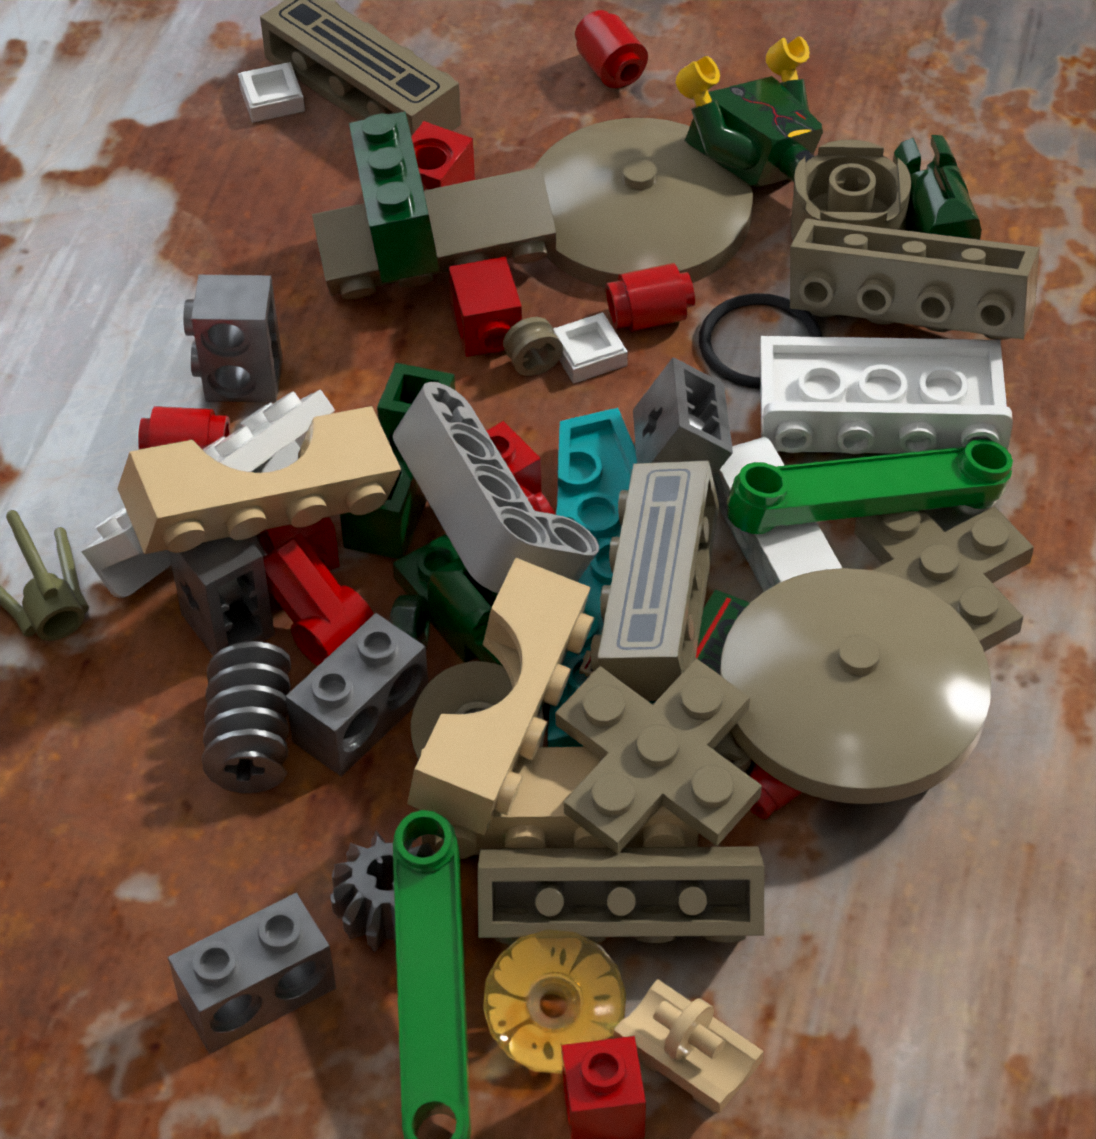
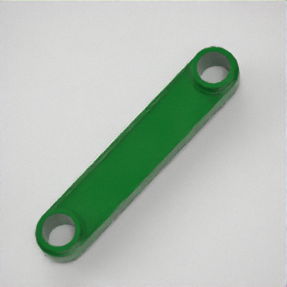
M977 439L971 441L966 447L774 466L764 462H753L741 468L740 473L734 478L727 499V515L731 523L741 531L750 534H764L770 532L775 526L963 505L975 509H987L992 507L1003 496L1011 478L1013 459L1008 450L997 442Z
M420 810L412 812L402 819L394 833L393 839L402 1131L404 1139H418V1131L424 1120L432 1115L444 1114L456 1121V1129L451 1139H470L471 1113L459 846L454 827L447 818L434 811ZM430 834L444 840L440 850L433 856L421 858L408 853L412 842L420 836Z

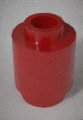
M597 10L587 14L577 25L575 30L577 50L604 85L610 88H621L634 83L640 78L648 62V52L618 15L604 10Z
M675 263L619 274L618 281L606 283L605 285L608 311L615 329L628 327L630 332L684 321L687 319V308L695 306V293L691 277L688 272L679 273Z
M154 406L151 417L141 418L138 432L139 450L193 440L203 450L223 436L226 438L230 435L229 417L226 415H215L213 409Z

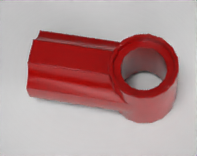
M300 532L263 557L268 590L292 620L291 634L298 648L315 666L318 667L374 615L367 602L356 591L348 586H340Z

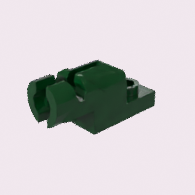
M931 135L930 144L935 156L933 161L927 165L926 170L921 171V154L914 138L901 142L894 151L893 162L897 164L899 158L908 168L911 177L905 231L980 240L982 232L980 220L969 197L961 171L957 167L955 157L942 135Z
M446 534L393 562L394 579L419 609L421 604L423 613L427 610V619L464 663L477 657L480 661L503 666L483 646L491 608L498 593L483 587L470 575Z

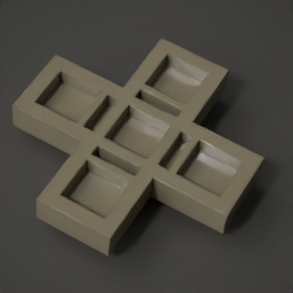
M995 506L946 532L924 510L856 517L854 534L883 564L872 571L894 575L911 581L940 597L967 622L982 645L984 652L1020 633L1023 615L993 583L1031 563L1034 546Z
M697 658L653 705L599 666L555 713L556 726L601 759L599 764L563 801L564 814L616 854H619L661 806H664L714 845L718 846L761 796V784L713 750L749 710L750 697Z

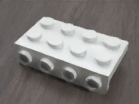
M761 336V438H768L776 451L789 453L901 454L966 447L971 441L977 439L997 442L1008 450L1013 417L1012 410L1006 404L1000 340Z
M321 389L302 399H299L296 393L292 391L272 404L270 402L251 414L240 423L243 426L226 438L225 436L219 438L204 448L203 451L221 464L245 472L265 473L280 470L298 460L300 447L295 439L308 431L313 417L331 414L335 409ZM125 507L100 523L96 529L101 537L81 551L110 593L117 598H124L133 594L171 565L169 550L144 555Z

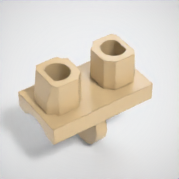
M659 979L649 988L638 1007L615 1027L613 1038L635 1036L638 1058L641 1063L654 1072H660L693 1095L694 1100L711 1112H717L718 1114H720L763 1061L764 1051L714 1018L713 1006L698 998L691 1002Z

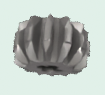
M375 831L371 839L372 847L366 849L350 843L349 850L346 853L347 862L334 864L332 872L334 889L330 895L333 913L337 915V918L342 919L344 931L348 934L350 940L366 934L367 944L371 946L374 952L385 939H394L396 944L393 843H385V839L377 831ZM429 843L412 848L411 844L408 853L415 857L421 858L435 854Z

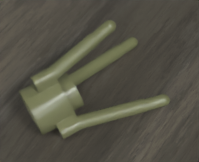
M10 510L6 514V519L34 578L28 581L23 588L24 598L22 606L0 585V605L16 620L25 637L32 636L35 633L42 640L47 641L67 637L82 625L85 618L84 614L88 612L89 605L80 590L66 530L63 527H58L54 530L56 549L63 579H60L57 575L47 572L18 512Z

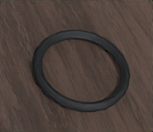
M763 293L739 295L722 302L706 316L699 331V347L706 363L719 376L737 385L760 388V377L740 374L728 368L714 353L711 345V333L721 317L743 306L770 305L795 315L808 329L810 337L823 336L819 324L811 313L806 310L791 309L790 300L785 297Z

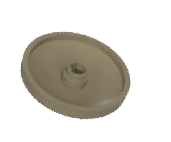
M622 118L584 127L555 143L535 165V167L542 166L556 229V249L548 250L546 257L567 274L605 288L606 283L618 281L619 274L670 263L676 264L679 273L688 272L692 283L711 275L723 267L739 251L749 232L752 217V187L689 145L685 138L690 126L655 118Z
M840 568L809 572L787 579L766 590L755 598L734 622L727 635L720 664L719 675L750 697L749 710L730 730L745 753L765 772L780 782L811 796L843 803L872 804L901 800L924 792L947 779L960 768L976 747L983 732L991 697V677L987 658L982 645L967 622L950 605L927 589L894 575L864 569Z

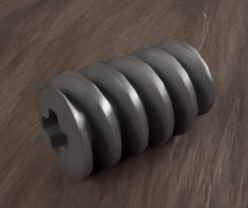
M255 641L236 643L221 649L211 658L208 664V685L205 694L207 707L204 712L206 728L203 733L205 750L202 755L203 771L208 778L226 790L237 793H258L274 788L283 782L287 775L282 764L288 757V747L285 739L289 734V726L285 718L288 715L286 695L290 692V681L287 674L291 670L290 656L282 648L270 643Z

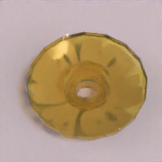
M547 929L519 938L498 956L486 978L483 1011L492 1038L510 1059L535 1072L562 1074L561 1045L613 1039L615 1027L625 1019L626 991L618 966L600 945L576 932ZM547 994L561 996L566 1003V1012L557 1018L546 1016L540 1008L542 997Z

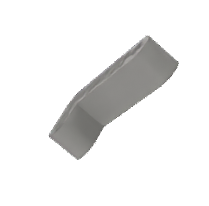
M438 382L424 384L394 431L393 440L470 575L483 587L492 592L499 593L515 558H518L578 582L599 551V545L595 537L585 527L570 518L535 511L468 401L447 385Z

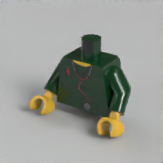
M798 36L788 44L786 39L782 38L771 46L766 54V63L769 69L781 76L782 83L773 76L708 92V89L717 84L720 79L719 69L712 58L704 56L681 69L676 77V87L683 96L694 99L696 105L691 108L693 120L685 141L749 185L761 187L785 179H790L794 182L798 163L804 157L807 162L815 156L814 152L823 134L822 124L810 113L804 79H798L796 71L797 67L806 62L810 54L809 46L804 38Z

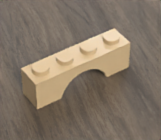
M370 406L313 417L299 450L298 460L280 470L254 473L230 468L206 454L193 440L129 451L117 489L144 555L164 550L180 553L191 550L202 542L227 537L243 540L253 537L265 529L289 524L294 527H306L318 522L323 517L351 512L354 515L370 513L385 504L401 468L375 411Z
M515 558L491 608L483 646L501 662L507 671L512 691L498 704L483 711L470 714L440 715L415 767L407 802L408 805L420 810L434 811L447 818L448 821L484 836L496 811L505 815L509 814L523 776L514 773L520 756L533 760L547 726V721L538 718L544 703L557 706L571 671L570 668L562 665L568 651L578 655L581 653L591 629L594 617L583 613L591 587Z

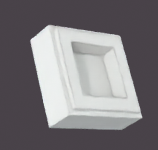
M291 62L238 73L240 89L252 123L305 111L304 98Z
M603 312L553 329L554 334L563 345V352L559 361L573 384L627 366L628 352Z

